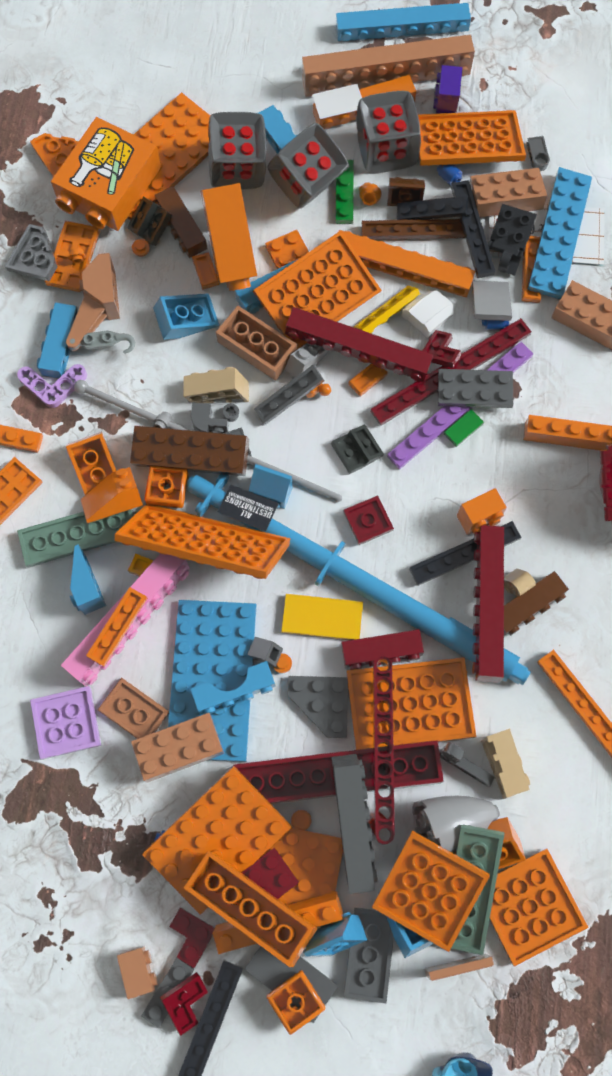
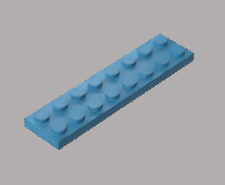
M561 167L558 168L527 290L539 292L557 299H561L565 293L592 176Z

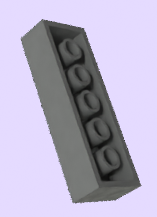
M356 754L331 757L349 894L375 891L374 883L378 882L374 865V849L372 842H369L373 841L370 823L367 821L370 820V812L367 801H364L368 799L365 782L361 780L365 778L364 765H362V760H358Z

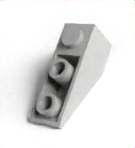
M306 343L290 355L285 371L296 378L310 366H316L329 351L316 344L310 345Z

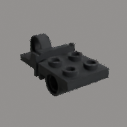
M502 204L490 241H488L489 249L503 253L498 271L516 275L537 214Z

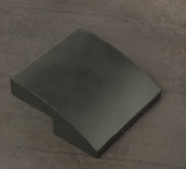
M143 196L127 228L156 246L172 214Z
M365 424L350 430L347 435L331 442L333 449L349 474L362 469L384 455Z

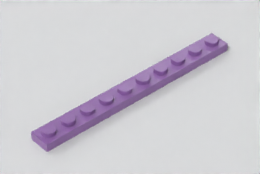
M519 342L488 370L513 371L514 373L532 358L534 353L522 342ZM444 406L389 452L387 457L400 470L473 407Z

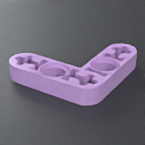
M80 364L73 365L52 386L30 367L19 369L17 376L20 382L46 406L55 408L74 391L76 381L86 380L87 372L84 366ZM75 372H81L82 375H75ZM23 375H30L32 382H30V380L24 377ZM68 382L70 387L67 390H62L60 388L62 383ZM37 384H44V388L41 391L34 389ZM49 397H55V400H49Z

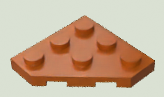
M43 133L30 140L31 146L52 177L55 176L79 142L75 141V138L64 136L58 138L48 133Z

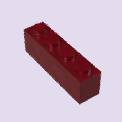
M420 629L341 642L345 668H350V670L361 669L363 665L373 667L374 661L379 656H387L392 661V664L401 662L400 659L408 658V661L419 660L420 656L424 654Z

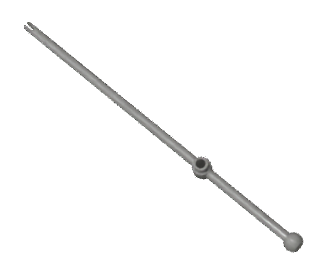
M78 380L74 385V390L78 394H90L154 422L153 427L189 430L171 422V415L168 412L164 411L158 416L88 386L85 380ZM248 455L247 463L254 466L258 464L292 476L293 483L337 502L342 501L340 494Z

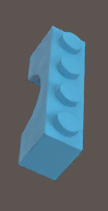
M265 661L248 667L246 680L235 690L222 691L214 687L210 682L191 688V692L199 714H212L216 712V708L221 706L223 708L235 705V701L240 699L242 701L254 698V694L259 692L262 695L273 691L272 688L276 686L269 665Z

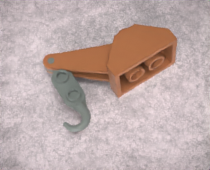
M110 253L98 254L82 272V280L79 282L84 298L66 339V344L71 351H77L81 346L86 349L106 348L126 340L130 343L129 348L123 351L126 354L135 347V340L131 335L112 331L94 332L105 318L108 320L120 319L116 273Z

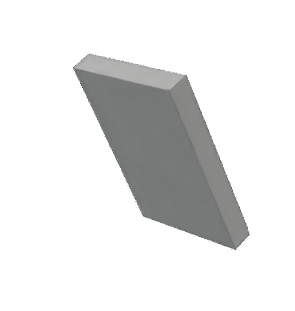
M473 280L474 318L480 320L511 321L512 309L509 282Z

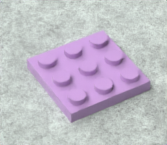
M90 686L30 700L41 760L101 746Z

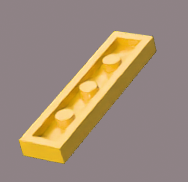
M406 286L353 327L372 333L377 326L387 322L389 317L400 312L402 307L415 300L420 295L418 288Z

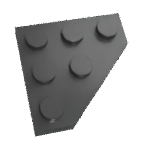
M32 224L28 225L4 266L7 271L50 281L58 266L47 232L43 227Z
M289 676L288 697L327 738H347V677Z

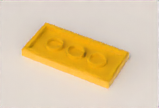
M286 594L281 632L344 640L360 639L363 602Z

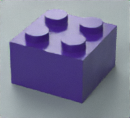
M442 65L441 72H437L436 83L439 84H435V98L433 102V109H436V114L457 113L463 67Z

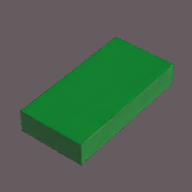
M471 409L447 429L444 435L457 447L484 424V421Z

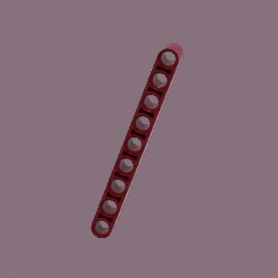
M379 656L373 664L374 836L376 841L382 845L391 843L395 836L392 661L387 656ZM384 662L387 664L388 669L380 671L377 668V664ZM380 682L386 683L388 690L385 692L380 691L377 688V684ZM382 702L386 703L388 711L380 712L377 705ZM378 724H387L388 732H379ZM386 744L389 747V752L381 754L378 751V745ZM380 765L388 766L389 774L386 776L381 775L378 772V767ZM380 786L388 787L389 795L387 797L379 795L378 789ZM381 807L388 808L390 815L387 819H382L379 816L378 812ZM381 829H387L390 832V838L387 841H382L379 838V831Z

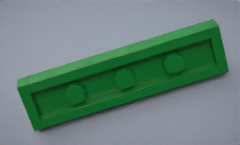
M347 160L349 164L348 169L340 177L336 178V224H353L354 160Z

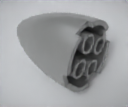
M469 796L434 797L414 802L412 807V814L417 817L416 833L455 855L461 824L487 829L491 822L497 820L500 816L498 807L493 805L492 802Z

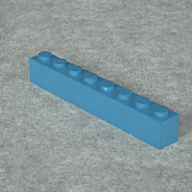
M469 3L336 13L338 41L469 31L471 22Z

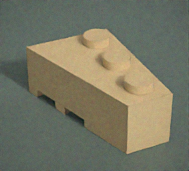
M226 367L223 370H209L205 373H191L184 376L183 397L190 403H214V400L226 399V403H232V399H243V402H249V382L234 367Z
M510 728L484 738L481 743L503 799L530 790V780L527 774L524 773L522 760L517 752Z

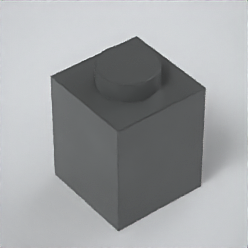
M255 637L247 655L258 662L267 661L268 665L276 667L283 648L273 641Z

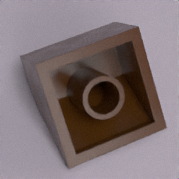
M389 178L387 206H397V203L423 200L425 181L416 178Z

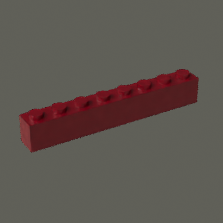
M293 307L286 324L285 334L293 339L304 340L310 345L316 344L325 350L339 352L345 357L351 356L360 362L374 364L380 369L386 368L395 374L409 376L415 381L421 380L424 382L433 358V354Z
M482 525L478 532L475 531L474 543H477V549L474 551V561H477V568H474V579H477V586H474L473 597L476 598V605L473 607V616L476 617V624L474 623L473 635L476 636V643H473L472 651L473 655H476V662H473L472 674H475V681L500 683L504 678V527Z

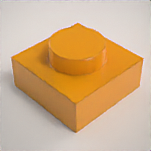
M135 553L128 572L140 577L153 560Z

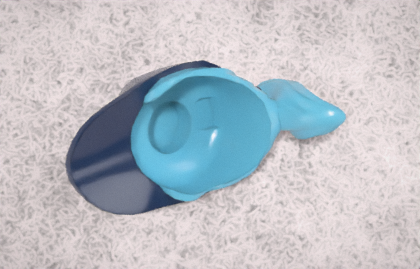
M462 1052L453 1055L446 1062L445 1066L436 1067L433 1070L432 1076H492L493 1069L488 1063L477 1060L473 1054Z

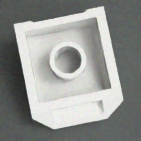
M437 290L423 293L402 311V317L423 333L427 339L454 314L453 303Z

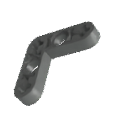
M450 742L443 747L440 752V758L488 787L492 785L495 777L464 758L465 751Z

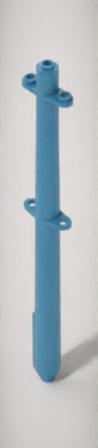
M221 473L216 480V485L199 475L190 477L186 485L188 492L204 500L203 503L199 502L195 509L198 516L202 517L211 505L219 509L227 493L222 489L228 482L229 475ZM273 518L266 531L240 522L250 529L291 538L286 551L321 571L315 585L319 586L326 575L414 628L420 629L424 634L469 661L476 662V655H473L472 651L473 643H476V636L473 635L471 628L452 617L450 619L446 618L341 558L339 555L346 544L342 541L333 553ZM505 648L504 678L502 680L506 682L510 679L517 684L524 685L531 671L518 663L519 656Z

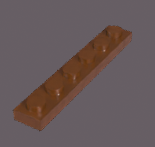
M460 219L365 220L361 224L362 236L372 240L465 238Z

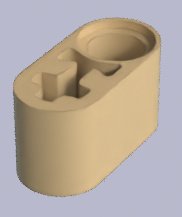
M518 568L504 577V588L506 591L518 597L536 586L533 577L527 571Z

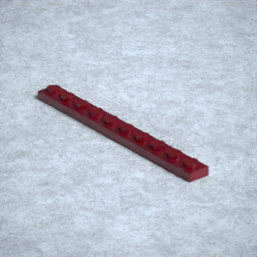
M520 318L462 353L454 368L447 366L439 367L426 375L424 382L421 380L414 382L371 408L370 412L379 425L382 426L438 392L439 369L474 370L530 336L532 331Z

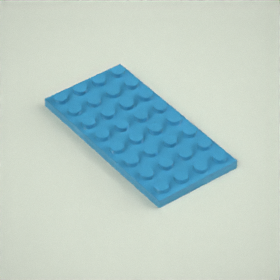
M179 600L168 728L204 715V713L199 714L191 688L210 682L219 690L232 691L244 683L248 667L253 666V658L247 654L255 638L256 603ZM240 699L234 702L235 705L228 708L221 706L215 709L216 712L210 714L224 754L209 760L247 762L251 699L247 701Z

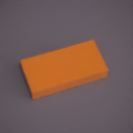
M209 252L193 256L192 260L202 290L218 286L219 280Z
M370 364L348 381V385L361 397L386 377L388 372L385 369L376 367L374 364Z

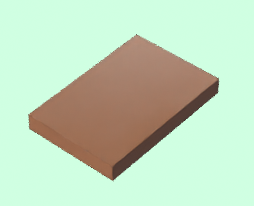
M122 677L97 709L137 739L155 733L169 714L167 709Z
M483 954L425 968L426 977L434 981L491 967L494 965L492 956Z

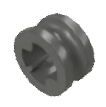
M232 403L225 405L223 408V418L227 419L228 422L237 420L239 417L237 405ZM230 409H233L235 415L229 416L227 411L230 412Z

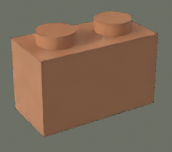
M145 946L117 955L127 999L155 990L157 978L155 972H151L149 965L152 963L149 950L145 949Z

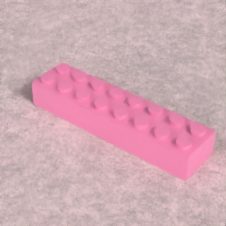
M159 554L134 582L131 588L147 596L148 599L111 658L115 654L118 655L124 649V644L128 639L131 640L135 637L140 625L146 624L151 618L150 614L162 606L164 603L163 599L167 595L170 596L176 590L177 583L180 580L186 579L190 570L186 559L182 560L176 556ZM123 596L61 664L66 671L85 687L92 685L98 678L97 674L102 669L105 670L111 663L110 658L106 666L103 667L86 657Z

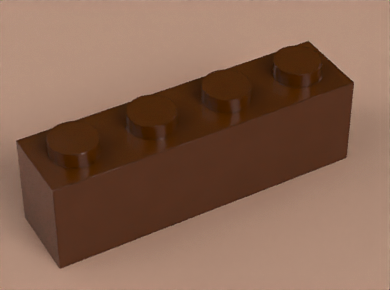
M174 186L155 194L156 204L172 214L167 226H170L173 238L175 240L178 239V245L182 253L186 252L187 256L191 258L207 250V242Z
M555 571L536 583V586L520 597L517 596L504 605V636L507 634L512 636L520 630L518 626L523 623L527 625L535 619V614L538 612L541 614L545 613L551 608V603L555 601L558 604L566 598L565 593L569 589Z

